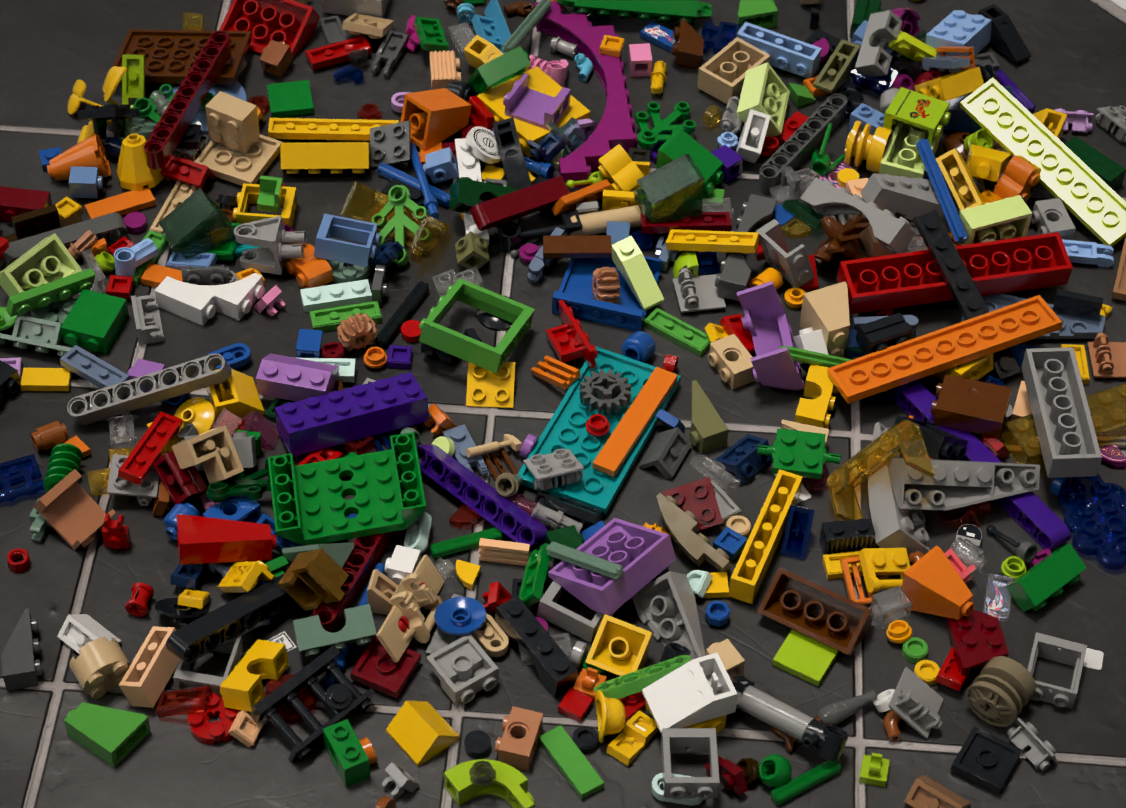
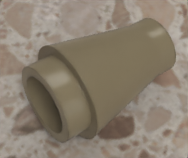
M502 473L495 481V488L501 496L511 497L522 486L523 480L518 474Z

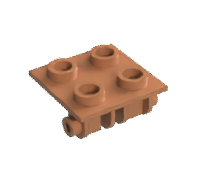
M1098 333L1094 342H1087L1094 378H1126V342H1109V338L1105 333Z

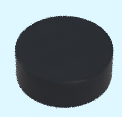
M582 726L573 733L572 740L583 754L592 753L597 749L599 739L595 729Z
M479 730L468 733L464 739L465 752L474 758L486 756L491 749L489 735Z

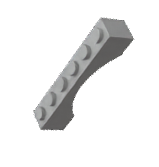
M815 177L800 198L810 210L824 217L835 214L858 215L862 213V215L868 218L873 235L884 248L895 254L902 253L916 235L910 228L911 223L905 218L899 217L898 219L889 210L884 209L882 211L875 203L871 201L866 203L859 195L854 194L852 196L845 188L841 186L836 188L827 179L822 181Z

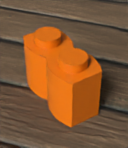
M1014 155L1006 166L1004 174L997 182L993 193L1002 199L1020 195L1027 202L1030 197L1031 187L1035 186L1040 180L1042 169L1023 156Z
M310 243L303 245V258H288L284 262L287 272L293 274L301 287H305V289L323 286L333 281V270L330 264L323 258L314 257L315 247Z

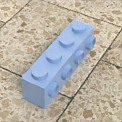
M745 22L737 33L736 37L771 55V66L805 78H812L819 69L822 51L820 47Z

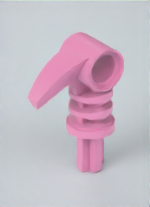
M535 55L529 56L531 65L526 71L537 66L561 87L565 85L568 71V61L566 59L549 62L537 58Z

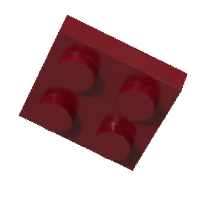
M376 637L372 639V643L368 645L351 671V679L398 698L420 663L421 654L406 648L400 660L394 663Z

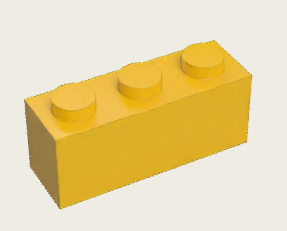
M955 148L936 158L960 211L985 204L961 154Z

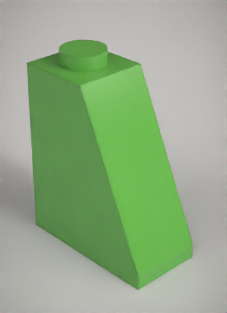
M740 0L737 33L745 22L762 28L777 27L778 9L774 1Z
M84 702L76 709L71 710L64 719L67 735L112 767H115L151 732L149 719L144 714Z

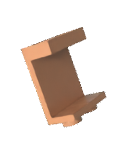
M76 469L42 496L33 506L74 551L80 545L84 548L95 539L93 534L97 530L102 532L106 515L103 509L77 483L82 476ZM112 509L108 513L110 515V518H112L116 512Z

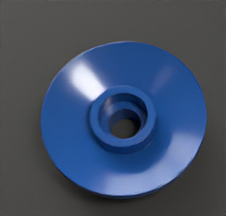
M470 597L450 598L442 602L435 611L436 625L440 630L451 635L462 636L471 634L479 630L486 620L484 606L479 601Z

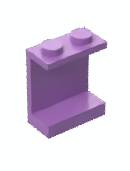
M524 73L521 79L515 82L511 92L507 93L504 97L505 115L552 131L570 106L571 89L563 87L556 97H552L529 89L528 75Z

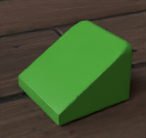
M794 83L788 84L789 97L796 107L816 102V99L806 86Z

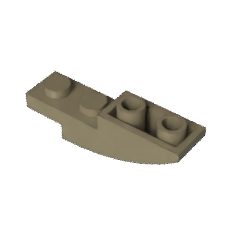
M659 493L657 500L664 523L684 554L698 567L706 560L718 571L728 572L731 566L728 560L730 557L720 548L715 550L709 545V539L702 533L696 534L699 531L697 517L688 510L685 512L678 507L679 503L670 495L665 497Z

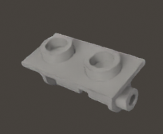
M733 96L728 100L727 111L724 112L720 124L725 132H732L736 135L742 130L743 121L737 115L740 100L738 97Z
M1018 718L1020 726L1018 728L1014 726L1008 730V739L1023 751L1029 746L1031 747L1025 754V757L1037 770H1047L1050 767L1049 762L1051 760L1057 765L1058 762L1054 755L1057 753L1055 748L1047 740L1042 742L1037 737L1039 732L1029 721L1025 724Z

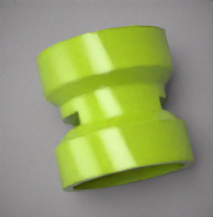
M980 129L965 138L964 148L968 153L971 144L991 148L994 144V139L987 133L986 129Z

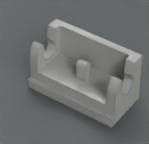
M152 295L131 296L139 345L163 342L164 335L158 304H145L146 302L155 301V297Z

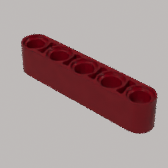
M559 176L482 202L472 207L469 211L478 230L483 231L552 207L561 197L570 194V191L563 176Z

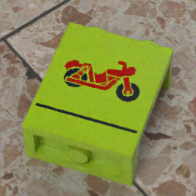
M901 87L885 112L883 127L892 130L898 120L929 131L928 141L932 145L935 138L940 137L943 125H947L951 116V113L948 112L950 103Z

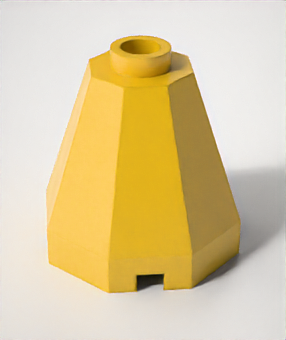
M130 134L122 141L116 171L121 187L135 191L143 190L145 185H148L149 188L156 187L165 178L161 175L162 168L153 170L147 166L144 150L147 140L139 134Z

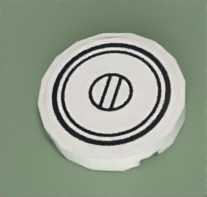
M479 126L471 128L466 136V143L468 147H472V153L488 164L500 163L501 157L494 132Z

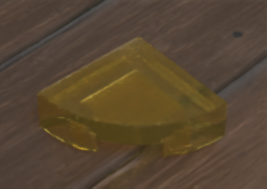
M794 217L783 225L781 230L784 236L801 238L810 235L812 228Z

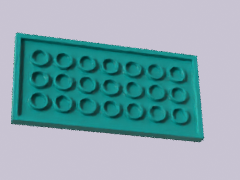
M595 346L598 353V358L595 359L596 368L591 369L587 361H585L579 371L581 376L571 384L527 459L537 454H550L557 449H570L584 467V470H582L583 479H579L577 483H565L562 486L559 476H557L558 487L555 488L553 485V488L544 491L601 510L606 515L659 421L656 414L615 477L593 469V461L656 367ZM600 369H603L604 373H608L612 369L615 375L618 372L621 373V379L628 378V384H631V399L627 401L626 408L620 406V412L618 413L615 410H611V415H608L606 411H602L601 415L605 416L610 423V430L604 436L595 437L586 431V422L592 415L598 414V409L589 411V405L583 406V399L579 397L580 382H584V376L591 377V371L598 374ZM678 375L677 382L665 398L664 402L662 403L658 411L660 409H666L669 401L671 400L673 394L675 393L678 385L681 382V375ZM523 464L518 473L523 480L522 485L535 489L533 481L536 479L527 466Z

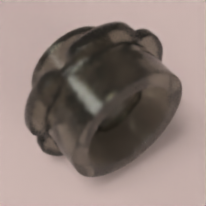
M478 761L469 771L470 781L476 786H489L496 777V771L489 762Z

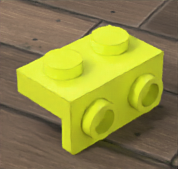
M901 30L898 39L891 40L888 44L889 48L913 61H923V58H935L937 55L936 49Z

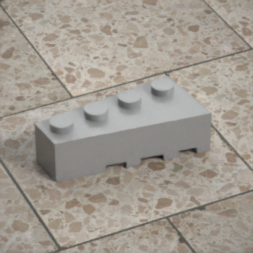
M873 173L860 193L866 203L871 201L879 206L880 210L884 211V209H887L894 215L898 212L909 220H913L914 217L917 218L933 210H936L939 217L945 218L931 181L927 179ZM953 199V202H954L955 207H956V209H957V212H958V214H959V213H960V209H959L957 203L955 202V200Z

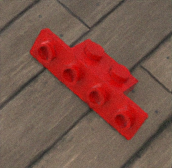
M563 300L558 301L560 318L564 325L545 330L546 338L561 362L564 363L584 357L591 369L596 368L595 359L598 358V353L595 345L590 344L588 334L582 331L580 321L574 318L572 308L570 306L567 307Z

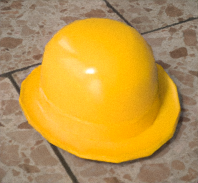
M598 690L595 693L598 739L600 743H603L604 736L619 733L624 728L626 717L625 707L620 700L604 697L603 692Z

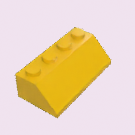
M369 142L280 143L281 169L286 170V174H299V170H308V174H321V169H330V174H343V169H352V173L359 174L365 173V169H370Z

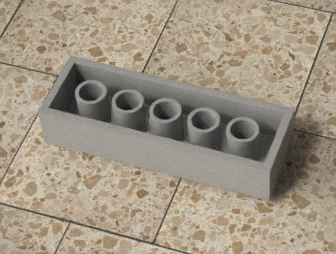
M1074 348L1026 349L1021 368L1048 478L1097 476L1102 456Z

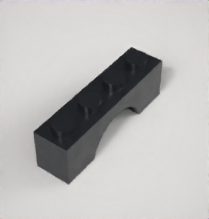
M518 595L496 607L495 622L508 636L509 642L512 640L518 642L528 652L536 666L539 680L551 695L556 698L570 688H573L577 680L578 669Z

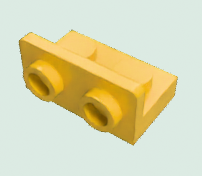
M261 561L235 562L218 585V588L224 593L248 592L257 585L258 581H272L275 576L269 572L270 568Z

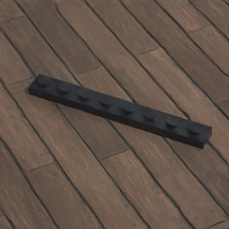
M936 210L915 218L913 222L965 320L990 312ZM1009 348L993 353L992 371L998 382L1021 372Z

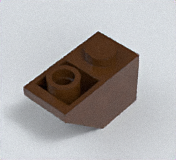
M681 19L679 27H675L672 39H675L671 50V55H674L673 64L698 69L703 57L704 39L686 20Z

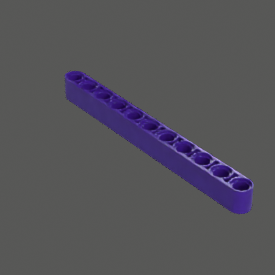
M918 380L884 391L908 415H914V419L933 425L934 415L930 414L933 400L938 401V399ZM934 425L968 441L966 454L961 461L1002 463L971 432ZM1032 491L994 500L1044 550L1049 548L1052 551L1071 539V533L1066 524Z

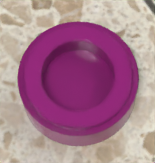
M132 212L124 217V223L130 233H140L147 227L146 217L140 212Z

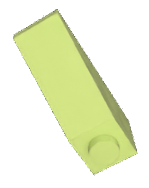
M629 236L612 244V260L643 310L645 311L664 302V297L633 237Z

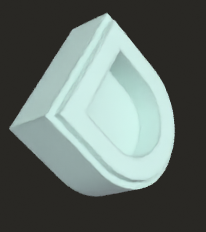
M693 570L687 574L695 597H704L713 577L709 572Z

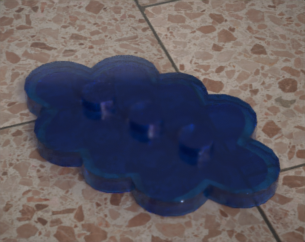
M1098 473L1097 476L1072 477L1070 487L1061 491L1058 499V507L1065 513L1063 522L1069 528L1070 533L1073 534L1072 545L1078 552L1084 555H1096L1099 563L1110 570L1124 568L1126 566V491L1117 484L1104 483Z

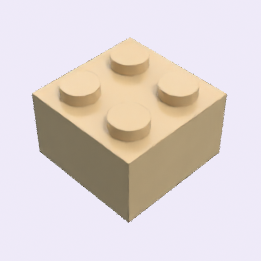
M219 91L205 106L209 139L243 153H246L259 140L260 134L256 105Z

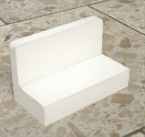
M87 614L68 615L57 635L59 639L79 654L78 650L82 646L98 638L106 637L107 641H112V638H114L119 645L122 642Z

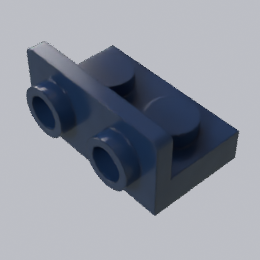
M749 434L745 435L715 459L717 468L735 473L738 484H745L772 461L771 456L757 455L758 444L769 446L768 440Z

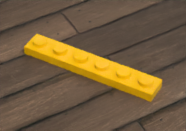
M269 118L268 137L273 139L370 141V128L399 123V120Z

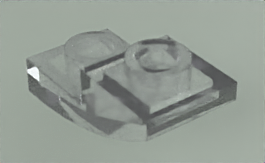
M477 266L457 274L451 269L432 277L439 296H445L449 286L454 285L459 278L480 287H485Z

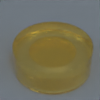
M711 105L704 112L702 122L708 127L715 126L722 117V110L716 105Z

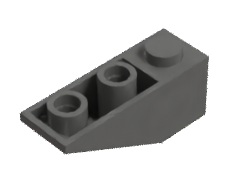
M29 608L24 610L1 654L2 673L6 691L38 686V675H42L40 659L36 660V654H40L38 638L34 639V634L38 633V624L36 618H31Z

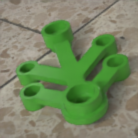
M395 185L389 190L388 203L379 213L372 217V223L378 224L377 228H383L379 232L382 242L378 246L387 243V237L395 229V242L398 241L404 249L396 254L398 257L392 260V262L396 266H404L409 260V254L405 250V227L413 232L420 242H425L429 238V232L425 227L417 225L404 214V206L414 212V216L419 221L427 220L429 212L424 206H419L410 199V191L407 187ZM395 209V215L387 223L386 217ZM424 211V214L419 216V213ZM382 218V221L377 223V220ZM421 232H425L423 236L419 237Z

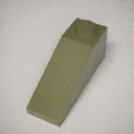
M842 39L816 78L813 87L833 93L848 81L850 77H853L857 70L855 65L861 45Z
M694 380L691 386V432L689 433V438L692 445L697 446L702 454L727 445L729 429L697 380Z

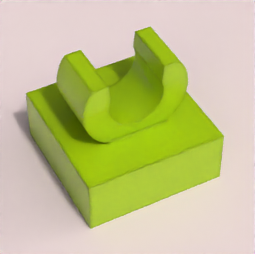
M872 753V756L863 755L859 783L885 787L890 759H884L882 754Z

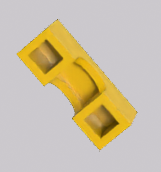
M810 364L803 396L813 399L800 397L794 422L822 428L829 427L831 414H828V411H833L836 401L833 393L838 394L839 391L828 377V367Z
M260 639L253 644L220 686L224 707L252 712L253 707L265 697L261 680H278L289 666L285 644Z

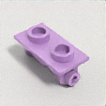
M1064 109L1054 110L1067 114L1063 132L1068 131V125H1072V132L1087 133V131H1092V123L1090 122L1094 113H1087L1084 110L1076 112Z

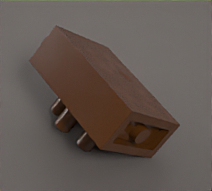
M945 374L943 384L938 383L936 397H938V401L933 400L930 414L934 415L933 425L1000 439L1012 388Z

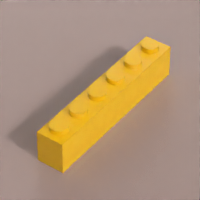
M779 469L730 578L729 597L753 604L799 499L802 476Z

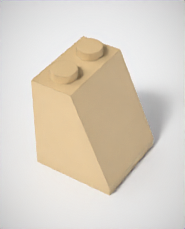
M845 281L804 293L799 324L801 329L812 327L813 331L821 329L828 354L842 358L845 357L850 328L848 288Z

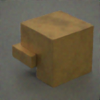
M320 548L298 553L278 585L307 611L317 609L321 601L325 604L339 602L345 594L340 588L349 575Z

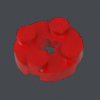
M214 692L207 693L202 699L194 703L189 710L187 720L190 732L197 741L207 745H214V742L222 740L223 743L230 741L234 737L228 732L240 710L224 707L222 695ZM213 716H218L221 720L209 723L210 718Z

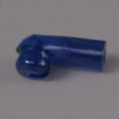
M346 65L332 73L336 82L346 77L354 80L355 83H361L364 80L363 71L352 65Z

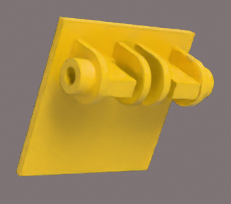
M468 362L466 406L513 408L515 362H504L497 373Z

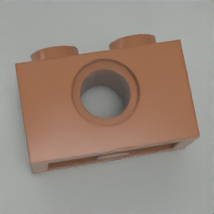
M512 706L510 715H505L502 723L503 736L498 737L496 740L494 752L498 753V761L517 769L529 771L539 742V736L543 729V713Z

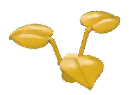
M114 66L108 71L103 84L105 102L121 105L111 98L128 68ZM77 80L73 86L67 106L69 114L74 115L78 111L80 102L91 106H102L82 98L86 89V84L83 80ZM107 120V124L112 125L111 120ZM89 121L88 126H83L77 144L95 135L93 121Z

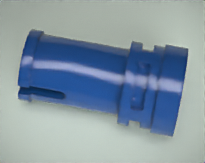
M525 157L528 172L537 175V177L552 178L554 174L553 164L540 163Z

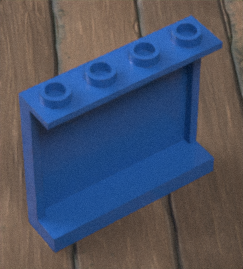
M612 255L611 258H571L559 291H555L552 297V313L560 315L558 301L563 300L567 307L570 306L572 308L574 318L632 331L642 330L649 310H643L613 262ZM644 256L658 285L661 276L662 259ZM597 268H615L619 273L620 296L618 303L614 304L593 299L592 277L594 270Z

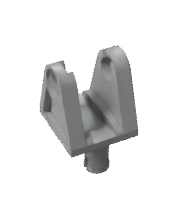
M282 216L244 223L234 229L236 242L259 246L258 248L242 252L240 265L243 269L253 268L259 272L282 275L286 259L303 258L304 256L303 245H307L306 231L286 232Z

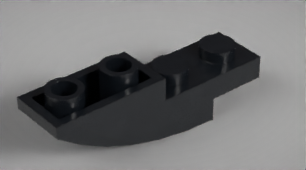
M513 117L492 123L508 185L519 190L532 186Z

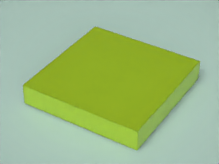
M792 629L773 658L772 665L819 686L840 651Z

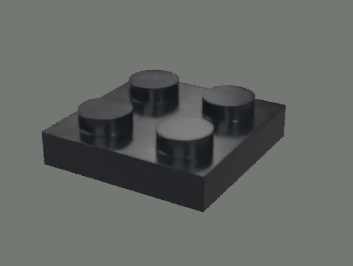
M974 726L952 763L950 770L1000 794L1023 750Z

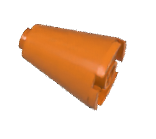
M92 135L49 160L50 165H47V170L50 178L54 177L56 181L69 180L71 166L98 167L99 176H110L109 160H106V150L99 135Z

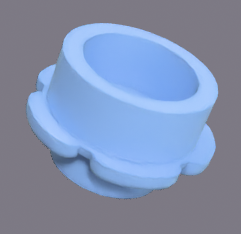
M724 132L717 138L719 147L726 145L734 150L738 145V137L732 132Z

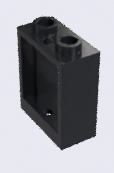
M897 416L889 439L936 460L961 461L966 454L968 443L967 440L925 421Z

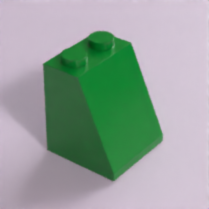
M678 128L658 149L655 186L659 187L660 185L702 202L707 195L710 196L717 185L722 183L724 178V172H722L723 162L685 131Z

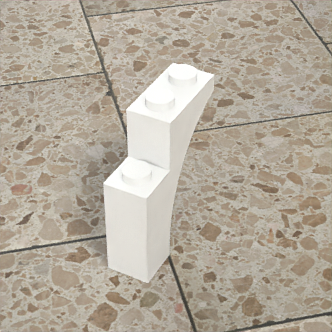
M253 273L236 282L210 286L189 284L167 276L154 291L156 304H158L159 308L204 326L209 319L213 318L216 311L240 321L245 314L249 313L257 299L263 296L265 288L263 286V277Z

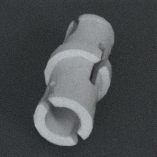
M539 502L535 505L531 517L551 525L550 528L554 530L575 525L579 534L583 523L563 515L562 511L558 510L556 512L541 505Z

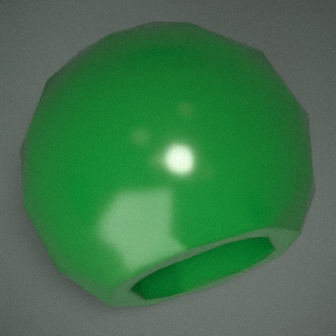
M781 754L767 755L759 764L758 775L764 784L777 788L789 781L792 775V766L788 759Z

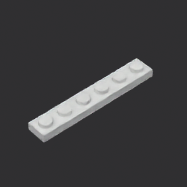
M466 138L455 139L459 178L469 177L474 181L482 182L479 158L472 153V147L467 146ZM463 213L465 234L467 235L471 231L475 235L483 237L489 245L488 229L479 231L472 215Z

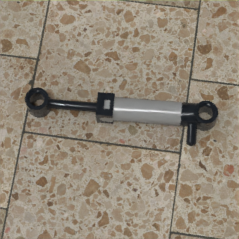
M668 642L660 662L681 655L690 656L691 651L683 645ZM740 675L730 678L738 694L736 710L740 709L801 741L806 748H814L815 752L825 759L839 761L849 737L846 731L833 725H826L755 688V683Z

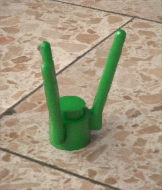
M832 123L828 124L818 155L816 149L813 150L812 163L809 169L819 176L825 175L827 172L832 173L834 168L845 158V154H843L831 164L830 157L824 153L831 133Z

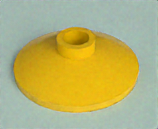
M195 397L185 401L177 409L174 416L183 419L181 429L185 425L192 423L198 429L199 434H202L212 429L216 412L212 403L207 399Z

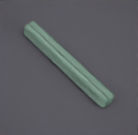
M541 0L503 44L504 52H509L522 43L551 8L552 3L550 0Z
M554 541L546 547L549 556L615 580H619L624 575L623 566Z

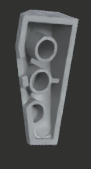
M668 571L643 587L632 597L639 618L654 632V637L661 641L664 646L668 642L683 645L691 651L690 656L692 660L706 656L695 596L686 574Z

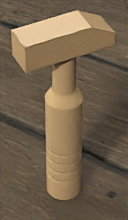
M504 434L503 442L495 441L467 448L466 455L468 458L499 451L500 448L508 446L515 451H519L523 443L513 435Z

